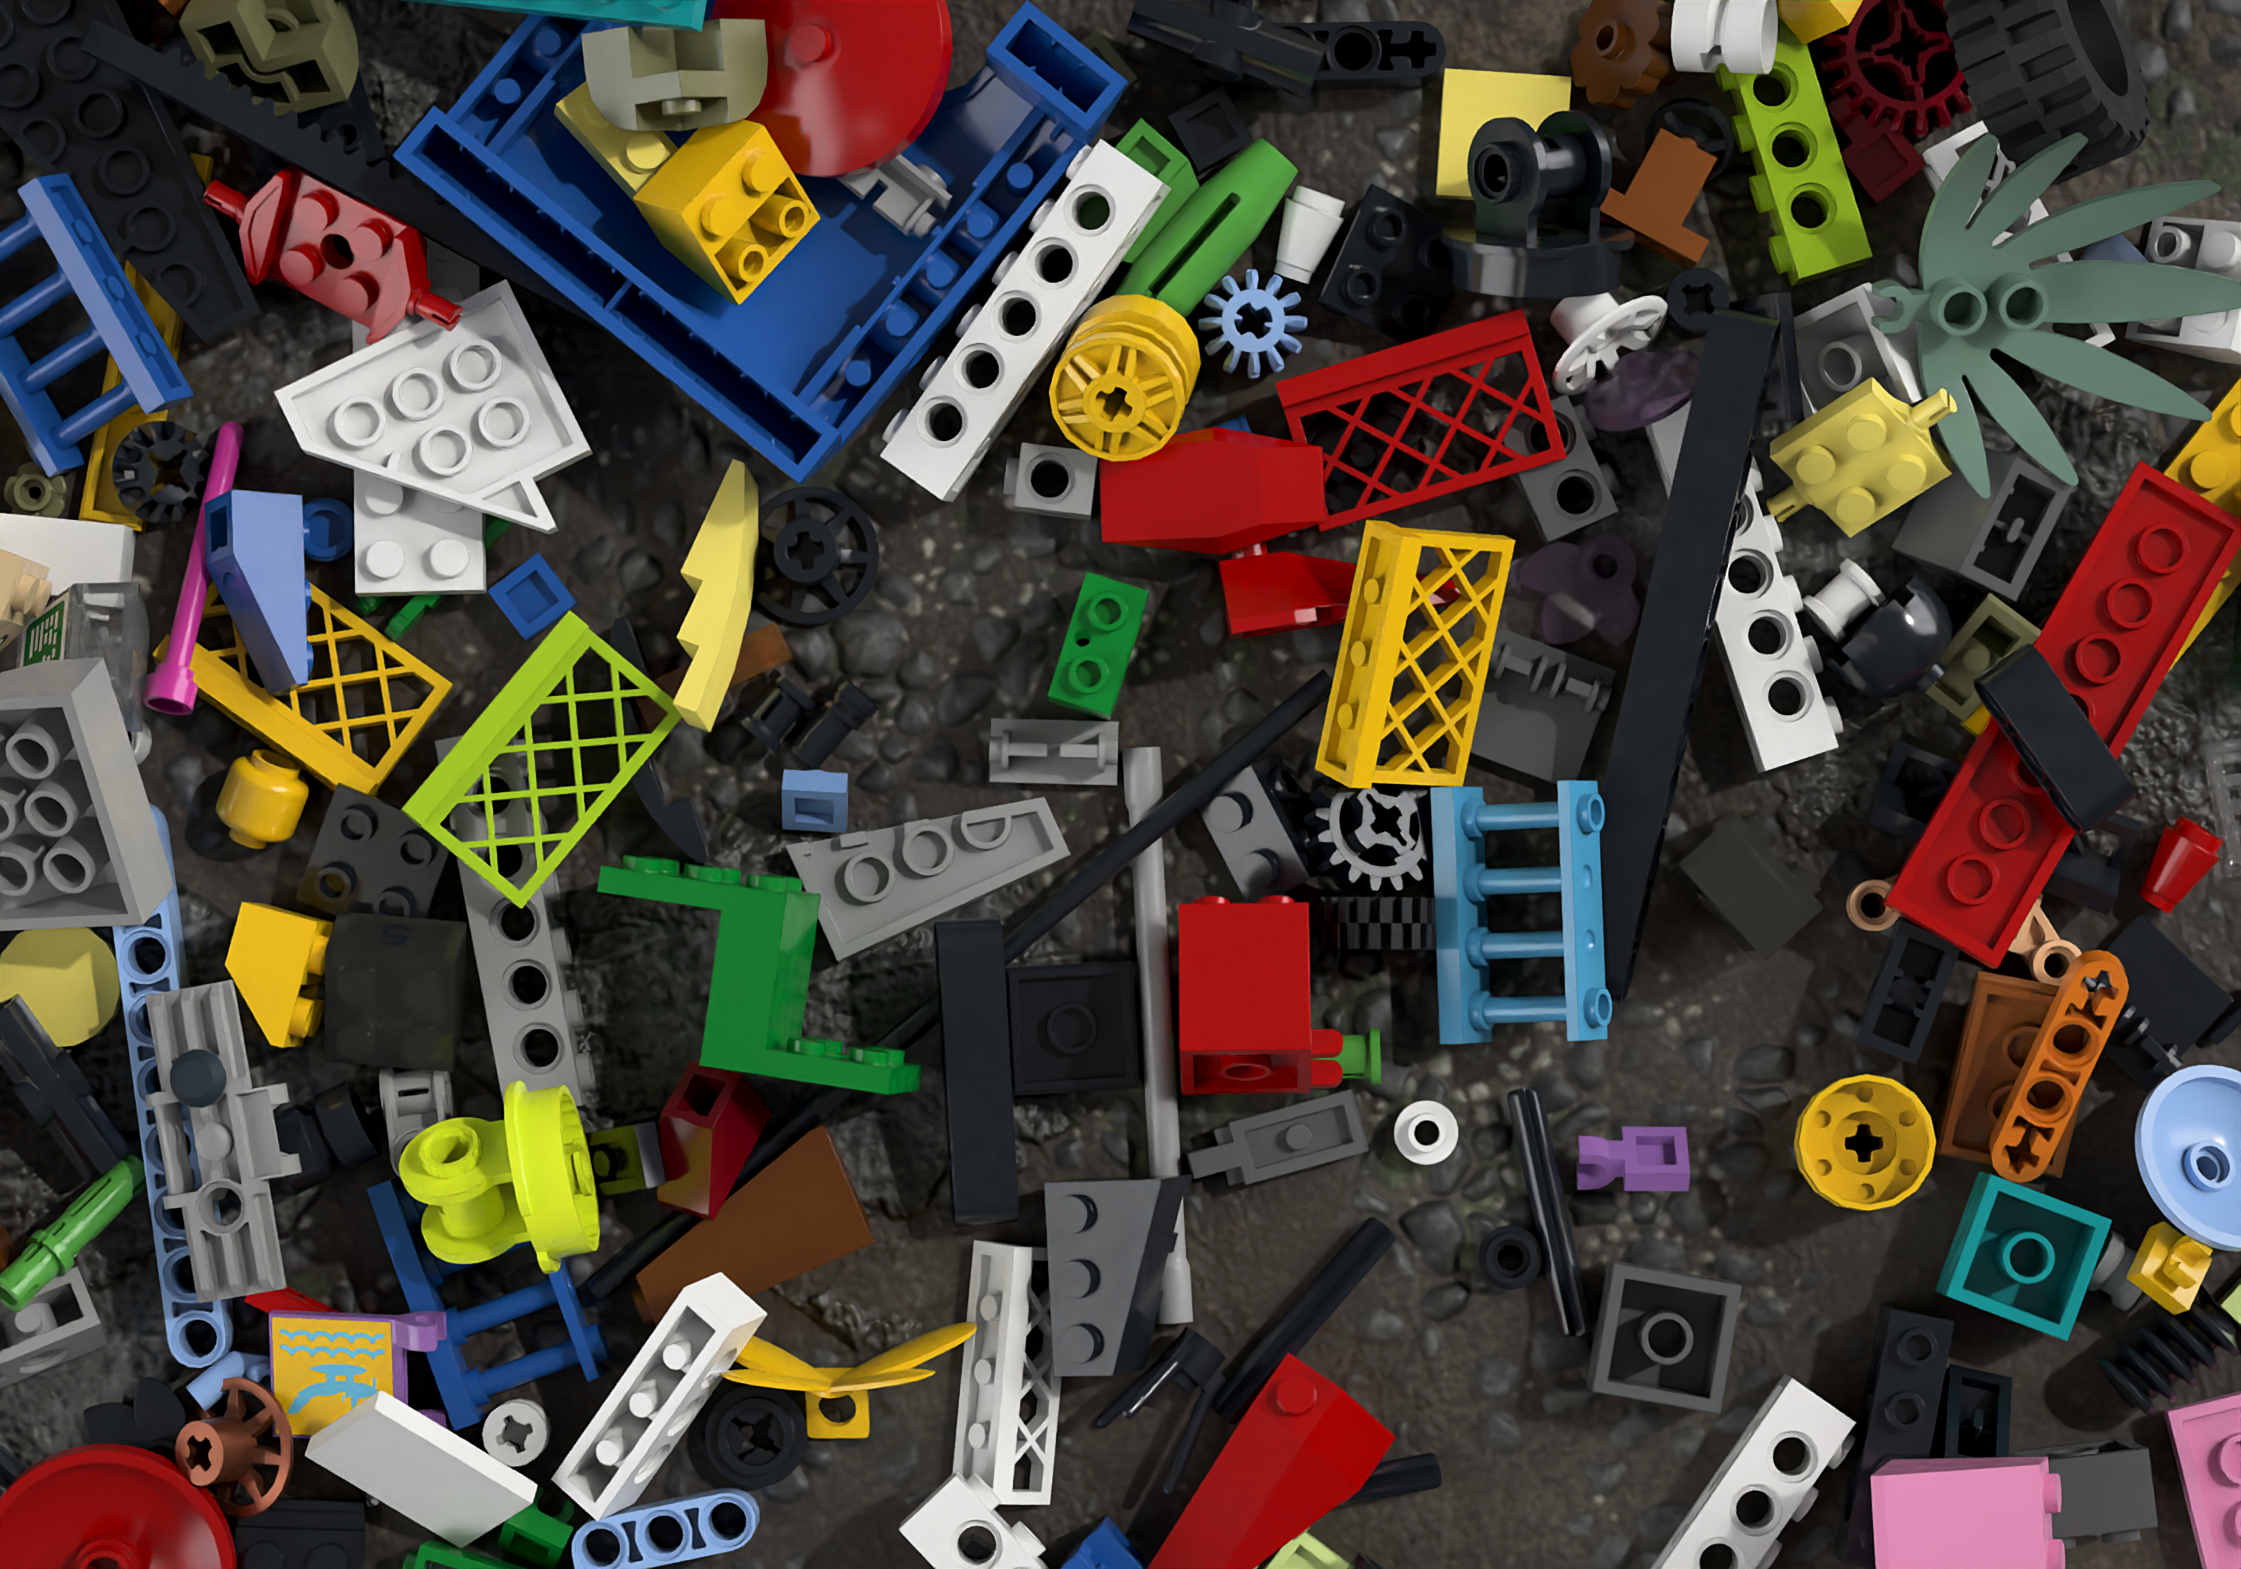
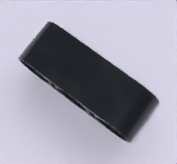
M2029 643L2024 644L1973 680L1974 688L1990 715L2057 811L2078 834L2085 833L2135 798V790L2126 773L2052 667L2034 646Z

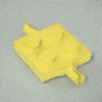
M1870 377L1770 442V458L1793 480L1794 484L1774 497L1767 499L1768 510L1773 517L1776 516L1778 522H1784L1786 518L1810 504L1824 511L1850 538L1952 474V458L1932 439L1929 427L1948 415L1957 412V406L1953 397L1950 394L1947 395V390L1941 388L1915 407H1911L1893 398L1873 377Z

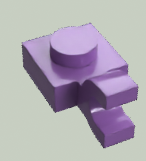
M1622 1127L1621 1141L1606 1140L1595 1136H1579L1578 1138L1579 1162H1576L1577 1190L1599 1189L1609 1185L1615 1177H1623L1624 1191H1689L1690 1165L1686 1127Z

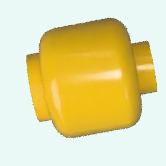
M256 749L253 751L252 756H243L233 761L216 804L218 817L225 825L231 828L229 831L231 839L250 848L263 849L267 842H282L292 837L309 794L308 782L300 774L301 766L296 761L283 754L266 749Z

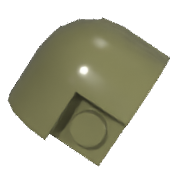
M190 0L179 21V25L196 59L205 63L207 79L211 80L223 72L228 75L230 80L229 91L235 92L243 85L251 87L253 93L252 103L257 105L267 97L273 99L276 105L275 116H283L290 110L300 113L347 100L356 81L359 66L358 42L353 20L345 0Z
M709 20L703 22L702 32L647 26H625L581 34L585 75L591 99L602 117L619 129L684 131L745 119L759 105L767 84L768 54L764 20Z

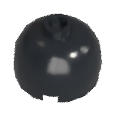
M1917 573L1910 576L1907 581L1906 587L1911 591L1909 595L1898 587L1848 636L1851 641L1842 649L1847 655L1845 658L1835 650L1825 662L1837 676L1861 694L1876 699L1895 698L1913 687L1922 695L1948 669L1940 660L1952 641L1953 625L1948 609L1937 593Z

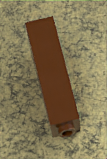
M824 1123L811 1129L723 1203L714 1221L707 1219L700 1221L636 1275L640 1287L631 1292L637 1310L646 1326L654 1322L658 1326L684 1287L719 1272L723 1273L750 1297L875 1243L877 1238L828 1124Z

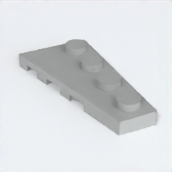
M1045 797L966 811L963 814L938 819L903 823L900 826L879 830L839 835L836 838L815 842L806 841L786 845L799 877L803 879V886L806 892L821 894L818 919L839 963L1072 858Z

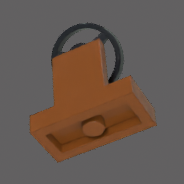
M1679 98L1662 105L1651 117L1644 136L1646 156L1625 195L1611 187L1609 188L1607 197L1600 207V222L1618 225L1633 231L1635 235L1634 242L1689 270L1696 266L1710 240L1683 227L1682 223L1703 184L1719 176L1728 165L1734 150V133L1726 116L1714 105L1696 98ZM1694 109L1707 114L1719 125L1724 137H1707L1700 127L1693 124H1683L1674 110ZM1664 116L1669 132L1661 128L1653 141L1654 126ZM1726 149L1722 161L1712 169L1717 158L1709 153Z

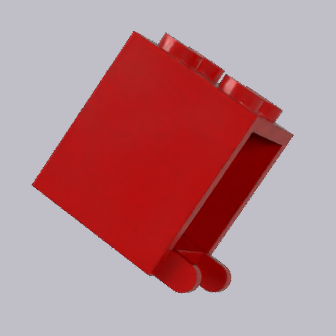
M1273 895L1260 898L1257 903H1231L1223 897L1206 896L1195 899L1192 904H1179V1043L1182 1094L1311 1093V1089L1335 1088L1341 1083L1343 1070L1338 1062L1334 1060H1311V1058L1337 1057L1343 1050L1344 1040L1341 1033L1337 1030L1311 1029L1309 902L1295 903V900L1290 897Z

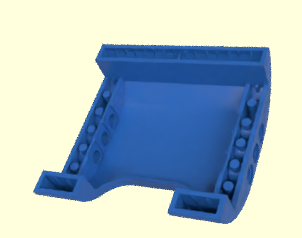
M707 0L704 21L710 20L716 0ZM1026 0L986 49V65L966 84L943 94L942 100L926 128L910 146L900 153L914 166L917 164L926 165L943 179L947 186L946 191L952 195L945 217L940 221L932 213H929L937 221L923 239L918 238L913 233L906 236L873 209L874 203L886 190L877 183L862 200L836 178H818L794 173L821 219L740 306L730 303L661 245L636 204L554 115L556 103L586 81L581 34L638 25L529 14L450 111L445 115L437 107L433 106L392 156L786 475L801 485L828 463L881 407L1029 227L1039 208L1047 199L1053 196L1065 180L1066 171L1075 156L1084 146L1090 145L1123 94L1128 81ZM699 128L663 132L680 149Z

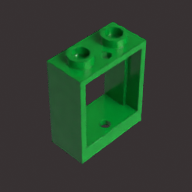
M1086 572L1049 689V703L1105 721H1111L1147 607L1148 590ZM1083 639L1090 641L1087 646L1077 645Z

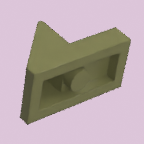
M1988 593L1967 610L1957 630L1952 635L1950 645L1940 659L1948 667L1947 671L1925 693L1965 722L1982 703L1974 688L1973 680L2024 644L2029 643L2032 645L2042 631L1993 594Z

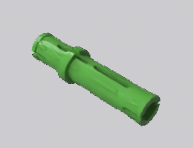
M126 1154L118 1164L105 1172L81 1194L53 1224L45 1230H36L26 1241L27 1248L10 1266H7L0 1273V1301L9 1309L20 1312L35 1297V1294L57 1274L64 1276L73 1267V1258L79 1254V1251L93 1240L130 1201L147 1187L144 1163L133 1154Z

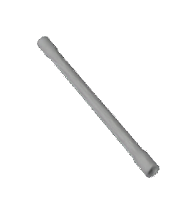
M1160 747L1122 749L1125 804L1129 811L1130 829L1163 803ZM1161 837L1132 861L1150 1176L1182 1175L1163 843ZM1183 1197L1174 1232L1178 1233L1174 1252L1168 1253L1159 1290L1164 1292L1156 1324L1193 1322L1190 1265L1186 1258Z

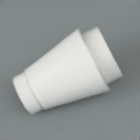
M1297 185L1292 200L1288 198L1285 200L1276 257L1277 263L1273 272L1310 284L1313 273L1316 272L1346 220L1340 217L1345 202Z

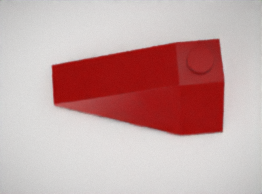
M1287 1353L1246 1412L1147 1569H1257L1260 1563L1292 1539L1296 1540L1308 1531L1312 1524L1340 1503L1344 1504L1360 1492L1396 1440V1436L1343 1389L1290 1353Z

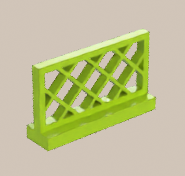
M569 610L400 811L419 827L427 831L519 909H522L679 722L682 716L673 705L674 699L593 633L585 622ZM588 648L610 665L612 691L585 694L574 693L572 667ZM619 673L638 689L620 690ZM565 676L566 695L547 697ZM647 696L668 713L651 734L624 736L621 698ZM613 699L616 737L579 740L575 702ZM567 703L571 741L533 744L531 715L540 705ZM523 726L525 745L506 746ZM643 742L627 761L625 743ZM617 744L619 763L617 775L610 783L583 785L579 747ZM571 748L575 786L537 789L534 751ZM526 752L529 790L491 793L489 765L499 754ZM482 775L483 794L464 796ZM602 791L585 812L584 793ZM576 794L578 821L568 833L541 835L538 797ZM530 797L533 836L495 839L492 801ZM484 802L488 840L460 842L440 825L456 804ZM560 841L550 855L543 860L542 842ZM534 843L536 871L524 886L518 890L498 873L496 846ZM488 847L490 866L470 849Z

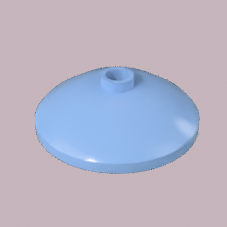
M2216 1065L2188 1067L2177 1071L2160 1082L2149 1093L2139 1111L2135 1128V1152L2139 1171L2156 1205L2182 1232L2210 1247L2238 1252L2241 1251V1072Z

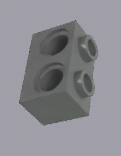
M1567 394L1551 401L1557 425L1565 438L1564 448L1567 459L1512 475L1543 547L1614 516L1618 512L1614 500L1622 497L1621 488L1608 462L1598 466L1588 442L1597 437L1584 406L1579 404L1572 407ZM1539 407L1534 408L1535 411L1540 413ZM1524 413L1516 416L1502 445L1523 456L1539 453L1531 443V431L1534 426L1541 422ZM1505 421L1497 424L1492 430L1495 439ZM1502 454L1503 457H1504V459H1505V462H1509V461L1514 460V459H1512V458H1510V457H1508V456ZM1577 481L1588 489L1591 502L1586 512L1570 514L1560 507L1557 501V490L1561 483Z

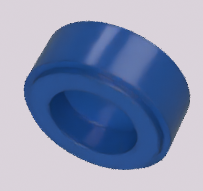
M327 497L314 499L303 506V515L309 523V541L304 551L307 556L320 562L329 563L340 561L352 553L355 549L354 511L349 506L337 499Z

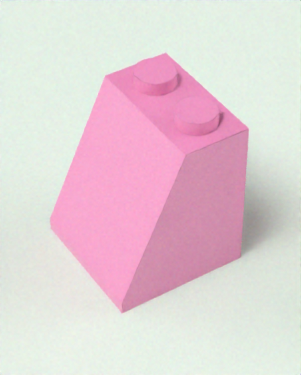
M2048 1457L1893 1459L1871 1475L1876 1569H2065L2064 1543L2062 1539H2053L2051 1513L2061 1512V1482L2058 1473H2049Z

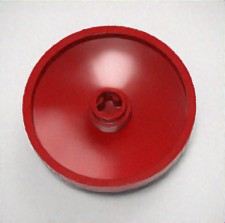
M716 0L710 20L758 19L765 21L768 54L767 84L759 105L744 120L765 126L793 173L818 178H844L876 169L898 156L916 140L932 119L942 100L950 73L953 50L951 21L945 0Z
M113 1443L89 1444L65 1449L33 1464L21 1473L0 1496V1569H237V1557L231 1530L213 1496L204 1486L190 1483L179 1471L177 1463L146 1449Z

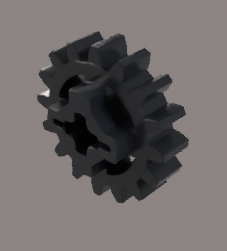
M1381 757L1377 759L1376 765L1384 766L1388 762L1387 758ZM1326 775L1324 777L1326 785L1313 791L1309 797L1319 809H1315L1304 816V823L1317 828L1318 831L1317 836L1306 842L1307 848L1322 849L1326 856L1317 867L1320 872L1327 871L1333 867L1340 872L1337 877L1336 887L1342 890L1356 881L1358 882L1360 897H1369L1378 892V890H1380L1384 897H1389L1401 891L1403 886L1408 888L1419 882L1423 878L1421 870L1433 864V852L1427 848L1433 845L1432 828L1429 827V820L1432 819L1431 806L1425 807L1421 800L1426 795L1429 787L1427 785H1418L1412 788L1408 784L1372 783L1371 789L1349 788ZM1372 823L1374 824L1377 830L1375 832L1372 830L1370 824Z

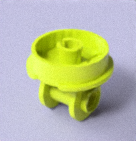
M523 1081L508 1082L504 1096L503 1120L489 1122L480 1118L460 1117L436 1123L415 1136L401 1155L399 1173L405 1189L416 1200L429 1204L421 1220V1231L428 1249L439 1259L455 1264L479 1263L504 1253L517 1243L531 1241L542 1272L550 1274L559 1270L561 1258L593 1252L598 1249L600 1236L599 1211L590 1154L575 1101L564 1084L528 1092Z

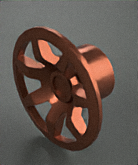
M244 1377L223 1379V1386L220 1392L230 1390L227 1411L222 1416L211 1407L204 1411L197 1401L194 1403L188 1423L182 1428L176 1440V1463L179 1471L190 1483L204 1486L209 1491L223 1513L240 1518L255 1516L272 1507L286 1489L294 1463L292 1430L280 1402L261 1383ZM245 1391L254 1394L266 1406L265 1409L246 1422L242 1421L247 1412ZM273 1421H275L280 1434L281 1451L272 1447L261 1446L257 1443L256 1437L265 1432L272 1425ZM255 1463L279 1465L274 1485L268 1492L263 1477L253 1469ZM238 1481L245 1486L247 1492L255 1501L254 1503L241 1505L231 1501L238 1486ZM218 1483V1488L216 1490L212 1484Z

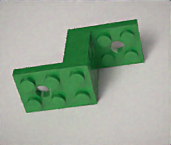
M624 855L622 866H601L597 892L721 910L700 1066L887 1095L920 1090L923 1065L904 1062L905 1050L867 1045V1048L850 1047L849 1054L842 1053L843 1041L815 1036H805V1039L801 1038L821 894L801 891L803 879L774 874L760 875L747 873L745 883L740 882L742 870L713 865L685 864L684 873H679V860L652 856Z

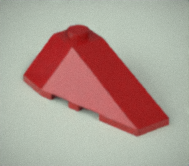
M1259 543L1231 552L1230 560L1219 561L1218 563L1229 641L1345 623L1357 564L1283 551L1268 554L1267 543ZM1416 574L1419 583L1427 576ZM1448 579L1428 598L1433 607L1437 609L1449 607L1461 594L1453 580ZM1419 607L1412 612L1420 611Z

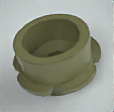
M28 462L19 466L18 473L15 476H10L4 487V498L6 503L12 505V514L57 518L65 507L67 484L63 475L59 474L48 477L45 470L35 462ZM34 487H38L41 490V496L38 499H32L30 496V491Z

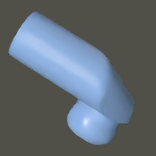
M231 1351L189 1383L186 1389L204 1411H207L229 1393L230 1390L220 1392L223 1386V1379L249 1378L261 1383L271 1392L270 1357L256 1353ZM245 1391V1394L255 1396L254 1394Z

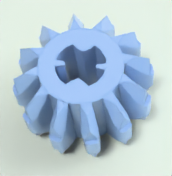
M1249 269L1246 272L1245 278L1246 290L1240 291L1231 276H1226L1221 280L1223 291L1229 298L1228 302L1217 295H1206L1204 305L1222 317L1200 319L1198 329L1203 333H1221V336L1211 340L1205 346V352L1207 356L1212 357L1218 355L1226 348L1231 351L1225 359L1223 365L1224 372L1232 374L1236 370L1240 358L1248 359V378L1255 380L1259 378V359L1265 357L1269 367L1275 373H1279L1284 369L1283 359L1277 352V347L1289 354H1299L1302 348L1301 343L1284 332L1305 330L1307 318L1299 315L1285 316V313L1294 309L1300 303L1301 297L1297 292L1289 293L1278 301L1275 296L1280 290L1283 281L1280 276L1273 275L1268 282L1266 290L1263 291L1257 289V270ZM1249 310L1250 314L1254 317L1261 316L1262 314L1266 315L1269 322L1264 323L1263 333L1266 335L1263 338L1257 339L1252 332L1240 335L1236 327L1241 326L1242 316L1239 315L1241 312Z

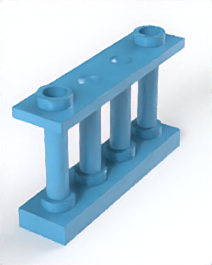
M1557 781L1558 801L1495 805H1486L1483 801V787L1451 786L1430 788L1440 1044L1492 1042V1027L1495 1023L1567 1021V1041L1607 1039V1025L1612 1016V1000L1608 990L1605 988L1599 833L1604 824L1605 809L1602 798L1598 794V781ZM1559 827L1560 866L1489 869L1485 864L1484 836L1487 831ZM1562 892L1563 931L1491 933L1488 929L1487 899L1490 895ZM1564 956L1565 995L1494 997L1490 992L1489 964L1492 959Z

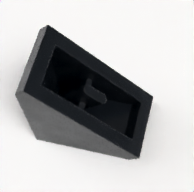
M1949 1364L1936 1418L1929 1459L2009 1457L2012 1377Z

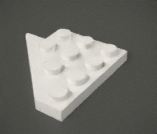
M507 279L456 303L455 305L461 306L463 311L459 314L461 318L458 324L450 332L425 318L274 392L301 449L306 454L547 534H552L559 530L535 482L593 454Z

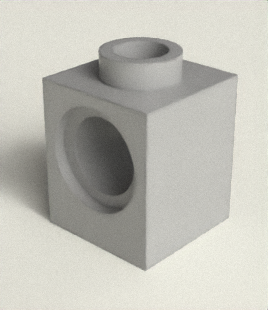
M1022 443L1020 458L1008 457L1003 495L1015 496V512L1091 521L1098 457L1087 454L1079 449ZM1044 465H1057L1068 475V486L1057 497H1042L1034 491L1031 485L1034 473Z

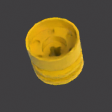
M1139 294L1111 296L1087 310L1077 322L1069 337L1066 349L1063 351L1060 361L1054 370L1049 389L1053 417L1068 440L1087 454L1110 461L1139 460L1160 450L1178 428L1185 406L1194 389L1201 365L1197 338L1185 318L1163 301ZM1115 387L1125 390L1124 395L1114 391Z
M1864 1074L1835 1081L1812 1096L1798 1118L1793 1146L1798 1169L1815 1193L1838 1207L1870 1211L1895 1206L1918 1190L1932 1168L1936 1138L1931 1116L1914 1092L1894 1079ZM1857 1125L1866 1126L1868 1136L1878 1137L1879 1147L1877 1150L1868 1152L1867 1162H1859L1856 1151L1846 1150L1845 1138L1856 1135Z

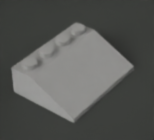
M104 657L42 661L0 672V931L143 925L175 885Z

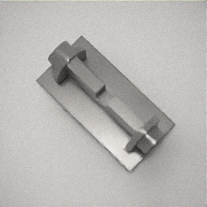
M901 154L868 172L836 178L862 200L877 183L886 190L874 203L873 209L897 227L904 235L909 236L913 233L920 239L926 236L937 221L929 213H932L941 221L945 217L952 199V195L946 191L947 186L935 171L923 164L914 166Z
M991 718L989 782L1117 785L1119 722Z

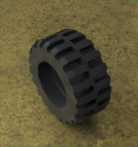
M1943 0V10L1948 15L1946 27L1949 39L1953 41L1956 51L1954 56L1959 71L1963 72L1968 84V93L1974 105L1977 104L1988 132L1998 138L2001 152L2008 161L2015 163L2016 168L2038 152L2074 133H2081L2086 136L2088 142L2050 186L2059 185L2134 152L2140 146L2147 135V125L2150 123V112L2146 107L2148 95L2146 86L2142 83L2140 75L2142 70L2138 57L2134 54L2130 43L2131 37L2125 23L2123 24L2114 0Z

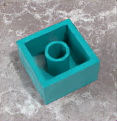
M1979 1171L1934 1291L2068 1341L2112 1220L1992 1174Z

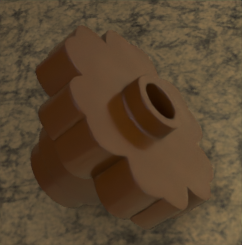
M1593 0L1588 11L1583 15L1578 25V32L1582 41L1576 45L1571 54V65L1574 69V85L1586 89L1588 102L1609 110L1620 109L1627 111L1634 105L1638 94L1644 96L1652 95L1656 88L1661 86L1669 87L1680 79L1684 72L1676 71L1671 51L1674 4L1665 0Z

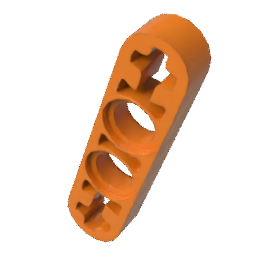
M2092 950L2084 952L2076 957L2069 966L1994 1126L1989 1140L1993 1167L2001 1177L2008 1181L2016 1183L2029 1182L2039 1177L2047 1168L2127 999L2129 985L2124 966L2116 956L2108 951ZM2103 970L2107 971L2112 987L2111 989L2100 987L2096 991L2091 1006L2094 1015L2100 1017L2095 1018L2091 1013L2083 1009L2089 993L2083 978L2085 976L2096 978L2100 971ZM2070 1003H2073V1004L2076 1005L2077 1007L2069 1006V1004H2070ZM2075 1024L2087 1029L2090 1034L2089 1041L2078 1052L2064 1053L2053 1044L2056 1032L2066 1025ZM2048 1080L2059 1084L2064 1090L2063 1096L2059 1103L2052 1108H2036L2026 1099L2028 1091L2037 1082ZM2024 1118L2033 1124L2028 1138L2033 1155L2021 1154L2016 1162L2010 1161L2005 1146L2006 1144L2017 1146L2026 1131Z

